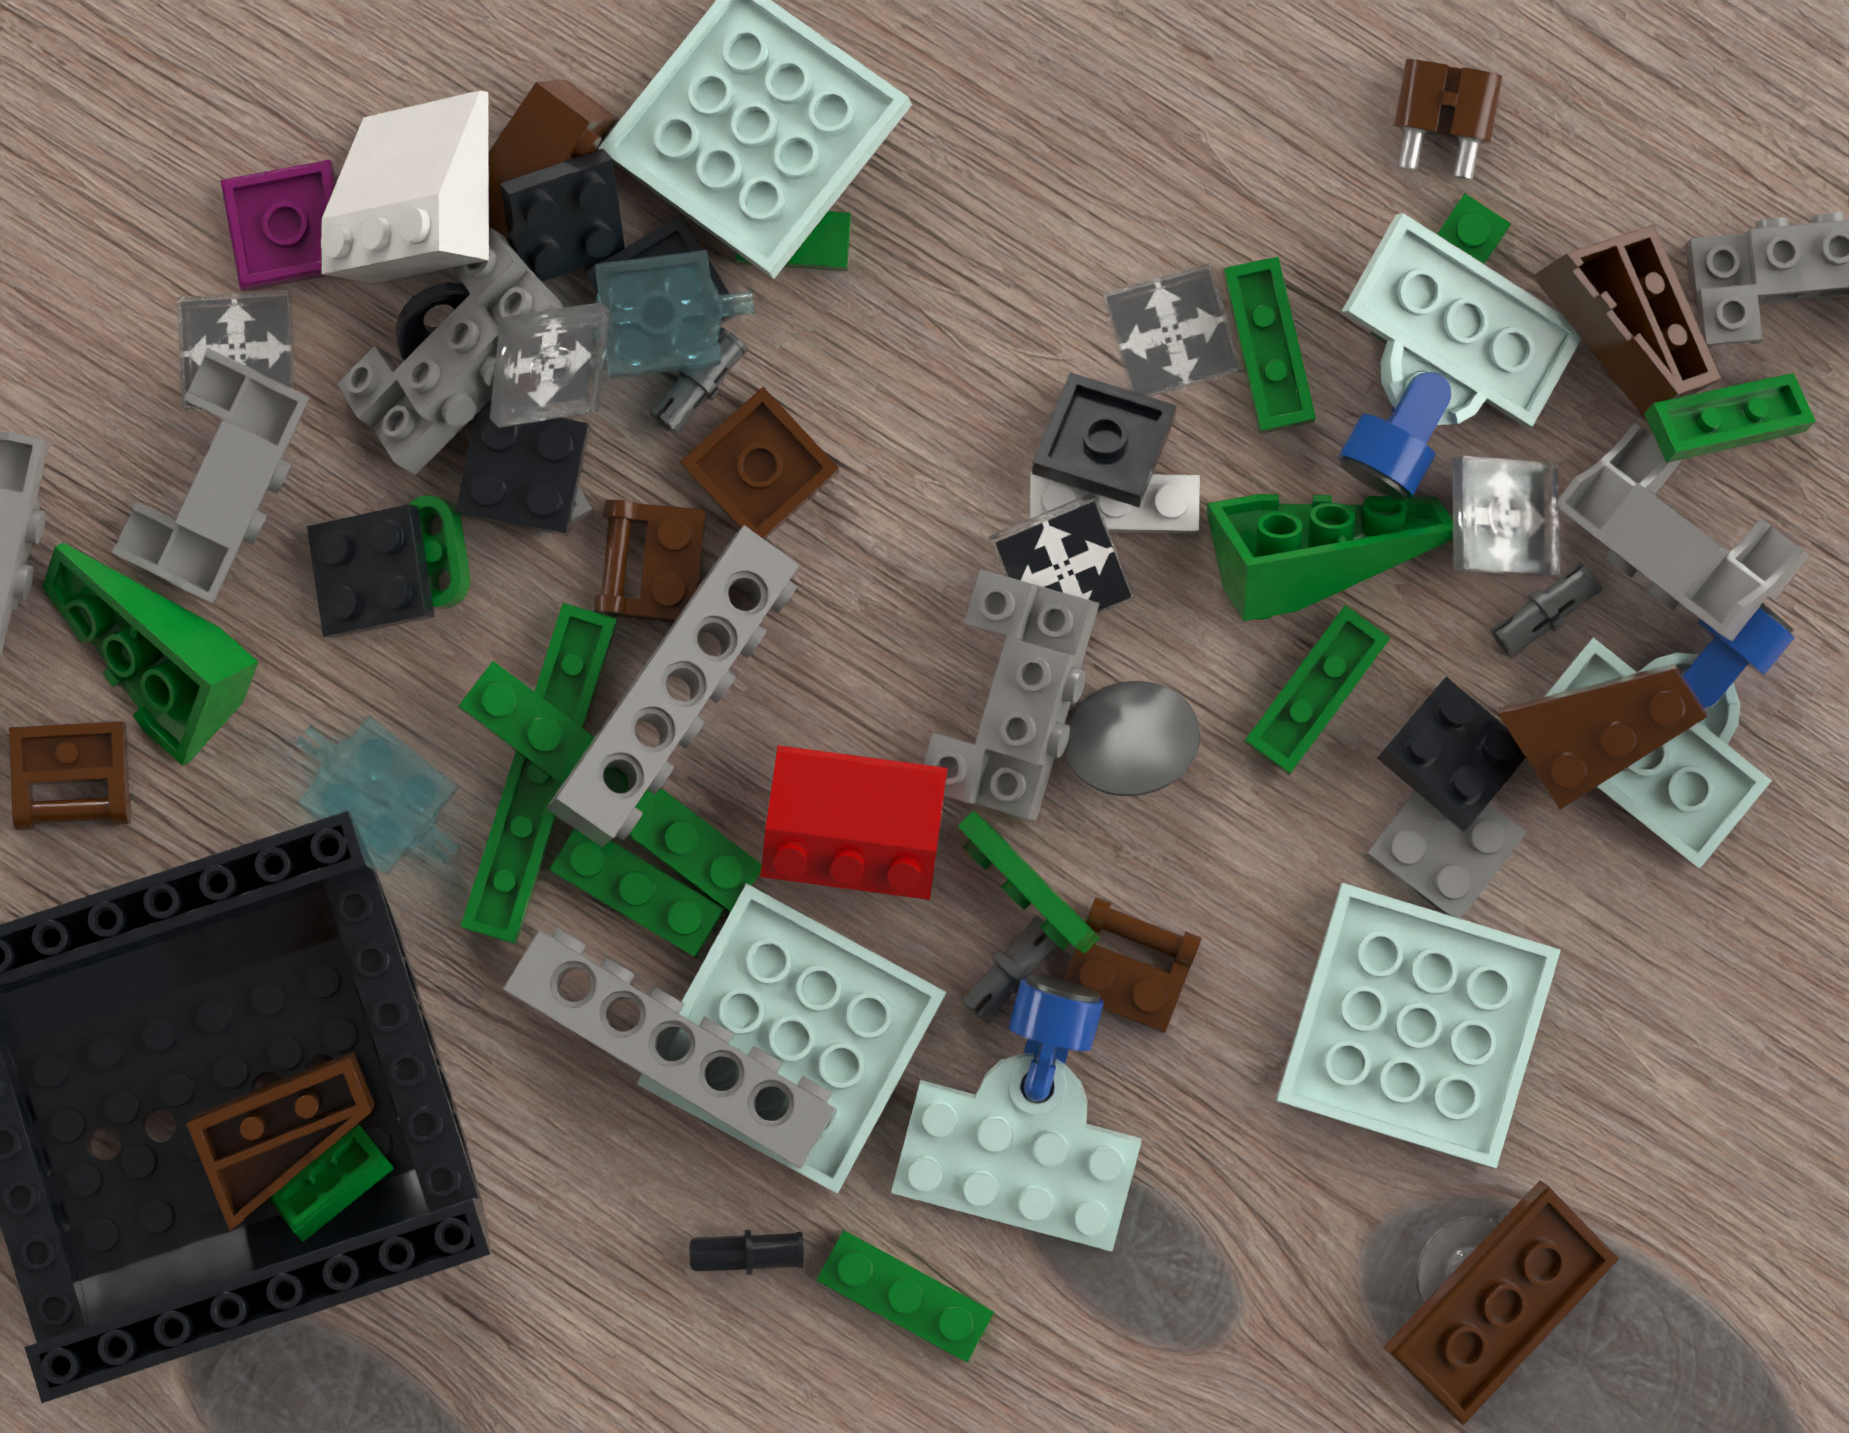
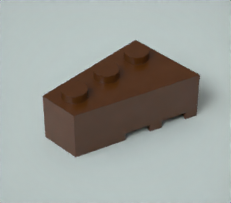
M567 80L536 82L488 152L489 229L493 228L505 236L509 242L500 183L594 152L618 118Z
M1654 224L1569 252L1532 276L1641 415H1644L1655 402L1696 394L1721 379Z
M1676 663L1574 690L1555 693L1551 696L1519 704L1503 706L1499 708L1497 713L1560 810L1707 718L1706 709Z
M354 1051L193 1115L186 1123L230 1231L372 1112L375 1103Z

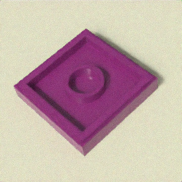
M330 159L220 180L239 287L242 292L328 276L322 274L321 238L322 217L336 185L333 163Z

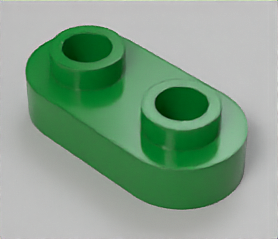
M430 495L421 496L409 504L418 506L433 607L447 609L459 604L467 595L470 587V572L461 516L455 513L456 506L450 501ZM436 516H439L442 521V527L439 533L433 535L430 530V524ZM447 571L450 575V584L442 591L438 581L440 575Z

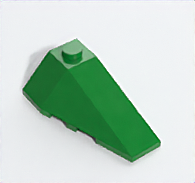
M1256 494L1207 503V517L1223 590L1243 621L1264 620L1276 615L1297 612L1455 539V522L1438 497H1412L1398 500L1389 496H1369L1364 500L1363 505H1343L1332 503V495H1313L1312 504L1279 503V494Z
M65 543L55 546L42 588L81 642L88 643L91 641L108 665L102 673L111 686L115 687L121 684L136 704L138 710L133 714V717L142 730L182 766L189 763L242 705L258 661L215 624Z

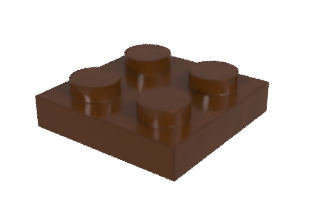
M764 387L760 388L680 461L681 466L739 529L745 525L764 540L840 472L839 467Z

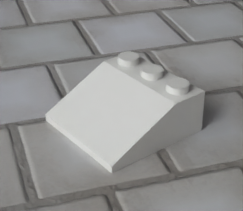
M479 90L363 118L322 217L321 248L323 275L373 284L489 260L488 92Z

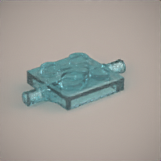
M707 250L595 264L598 294L595 301L597 313L594 333L598 334L605 348L607 370L610 379L722 365L718 339L722 317L755 314L752 290L725 295L718 294V290L711 279Z
M369 715L350 738L339 743L337 746L316 731L312 725L304 733L320 745L319 749L303 736L298 738L296 745L304 749L319 761L321 765L314 783L297 803L317 820L349 810L365 842L374 866L385 875L391 872L406 852L417 847L419 844L441 860L444 865L452 857L436 845L437 841L454 855L457 853L460 845L453 842L437 829L435 824L441 809L459 787Z

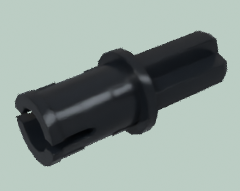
M744 1230L743 1236L696 1237L691 1239L689 1244L690 1266L694 1271L745 1269L746 1275H752L753 1269L804 1268L802 1232L790 1234L751 1235V1230Z

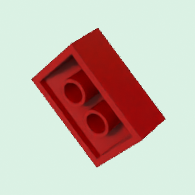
M778 745L765 827L760 877L930 900L948 768Z

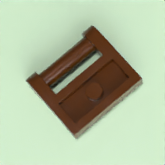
M606 500L603 518L609 521L601 594L595 595L594 612L608 616L675 622L699 587L706 510L639 504L624 500ZM631 523L647 524L640 599L623 597Z
M113 721L9 727L12 818L15 830H33L35 824L92 820H110L112 825L130 824L131 799L128 783L125 722ZM108 781V797L47 801L33 800L32 785Z
M1095 897L1085 923L1098 936L1101 929L1155 949L1175 957L1173 965L1168 973L1098 946L1095 943L1085 954L1075 948L1064 980L1099 993V998L1104 1001L1102 1010L1166 1033L1202 937L1187 931L1184 936L1111 909V902Z

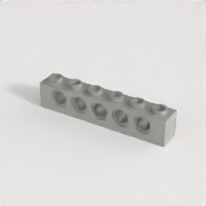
M744 525L730 540L546 809L602 848L615 836L624 840L643 814L642 811L635 807L646 790L655 795L672 772L674 766L666 761L677 744L686 749L704 725L705 720L698 716L702 707L708 699L718 703L734 681L736 675L728 670L739 653L748 658L766 634L767 630L759 625L770 608L779 613L796 590L797 585L792 583L790 578L799 567V564ZM729 588L743 589L749 595L752 603L750 611L739 610L731 604L728 597ZM708 632L713 634L720 642L721 654L719 656H710L704 653L697 642L698 633ZM668 677H678L687 683L690 689L689 701H678L670 696L666 688ZM646 722L656 728L659 734V745L657 747H647L638 741L635 735L636 723ZM605 768H616L625 774L628 780V790L626 793H615L605 785L603 780Z
M556 928L552 937L540 930L537 932L503 990L795 1166L803 1167L837 1110L827 1103L832 1092L805 1076H802L796 1085L779 1075L778 1071L783 1064L782 1062L755 1046L746 1055L728 1044L734 1033L705 1016L699 1026L681 1016L679 1013L684 1003L657 987L653 989L650 996L633 987L630 983L635 974L606 957L601 966H598L583 957L581 954L586 944L563 930ZM571 970H584L591 980V988L588 995L580 1001H567L560 990L563 976ZM621 999L634 1000L640 1009L639 1022L629 1031H617L609 1020V1011L612 1005ZM672 1028L685 1031L690 1041L687 1054L677 1061L665 1060L658 1050L660 1036L666 1030ZM719 1058L732 1059L739 1069L737 1083L726 1091L713 1089L707 1080L709 1065ZM769 1087L782 1089L789 1101L788 1110L785 1115L775 1121L763 1119L756 1110L758 1095Z

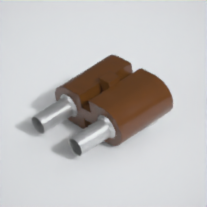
M1407 59L1394 123L1395 127L1404 129L1398 167L1417 170L1424 133L1440 134L1460 140L1453 176L1472 180L1479 143H1491L1502 75L1465 67H1450L1447 64Z

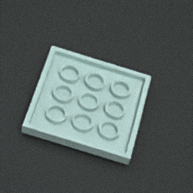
M716 0L598 149H604L611 156L616 166L772 279H775L909 110L912 103L907 95L772 0Z
M746 883L682 1000L684 1006L679 1014L698 1026L705 1016L734 1033L728 1044L746 1055L755 1046L783 1063L778 1074L797 1085L801 1077L805 1076L832 1092L827 1103L836 1108V1112L803 1167L799 1168L643 1073L637 1085L838 1194L947 992ZM672 1028L666 1030L658 1044L660 1055L667 1061L682 1059L689 1050V1037L682 1029ZM729 1058L714 1060L707 1070L708 1083L717 1091L731 1089L739 1078L738 1066ZM766 1088L760 1092L756 1099V1110L765 1120H778L788 1110V1097L780 1088Z
M1341 883L1276 1102L1496 1169L1561 950Z

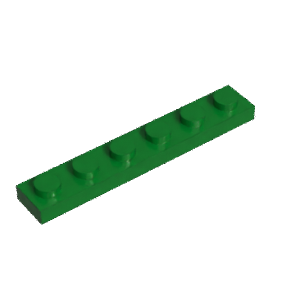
M562 603L534 692L584 729L618 621L609 616ZM516 751L460 925L463 929L515 945L521 932L557 817L546 808L561 787L560 784Z
M495 661L489 664L457 706L561 786L595 738ZM616 768L604 769L603 780L605 785L615 793H626L628 790V780L625 774ZM662 788L655 795L646 790L635 806L643 814L628 837L726 911L731 912L746 883L751 886L761 873V863Z

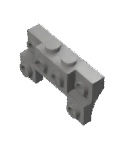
M1845 213L1819 214L1811 217L1812 223L1790 225L1789 218L1786 217L1768 218L1757 221L1755 223L1756 228H1752L1744 234L1691 238L1686 244L1688 273L1697 304L1701 333L1707 347L1711 348L1713 345L1750 342V344L1760 343L1763 337L1759 305L1849 297V220H1846Z
M493 228L489 229L488 261L453 267L470 295L415 351L397 367L388 353L374 346L337 384L357 418L374 429L393 462L414 475L494 397L502 319L565 310L559 299L518 256L505 236Z
M207 348L200 367L183 400L224 420H222L177 518H172L136 501L111 553L146 569L182 590L213 603L243 542L254 545L268 516L259 511V508L267 491L278 494L292 463L283 460V457L311 397Z
M1634 423L1622 439L1601 460L1572 480L1554 505L1611 549L1604 558L1631 578L1637 571H1640L1653 581L1646 590L1673 611L1681 603L1719 634L1733 641L1767 596L1775 601L1810 555L1761 518L1744 539L1729 552L1655 495L1682 459L1666 463L1655 437Z
M0 432V661L11 612H17L19 598L26 599L31 589L33 567L27 565L32 543L39 544L41 541L46 520L45 511L39 510L41 502L37 497L49 443L42 438L13 432Z
M979 570L964 624L1006 636L975 744L939 733H932L923 765L948 768L944 796L970 804L981 805L1026 820H1037L1055 757L1060 758L1063 755L1069 740L1070 726L1066 725L1065 721L1071 702L1076 703L1079 700L1084 688L1086 672L1081 670V666L1100 603L987 570Z

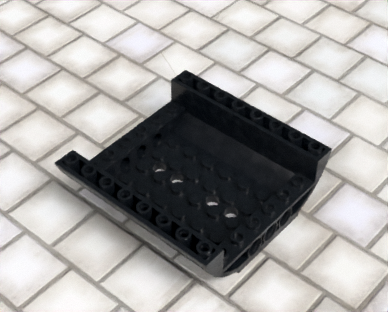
M349 810L0 924V1226L36 1339L35 1344L24 1348L41 1403L491 1254L487 1222L467 1147V1140L400 931L397 928L377 871ZM354 1051L375 1103L372 1112L358 1124L394 1169L304 1242L294 1233L269 1198L230 1231L186 1123L193 1115L253 1092L256 1081L264 1074L274 1073L283 1080L308 1070L310 1063L318 1056L329 1055L336 1059ZM165 1109L174 1116L176 1129L170 1139L158 1143L148 1136L145 1124L148 1116L153 1111ZM111 1127L120 1135L121 1148L114 1158L104 1161L93 1153L91 1140L99 1129Z

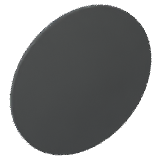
M1145 681L1121 682L1098 690L1077 707L1067 724L1070 726V735L1065 753L1075 774L1090 787L1116 796L1145 795L1167 787L1187 771L1195 759L1199 748V723L1190 704L1172 689Z

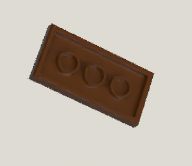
M1540 1180L1383 1348L1456 1421L1464 1425L1619 1258L1547 1184Z

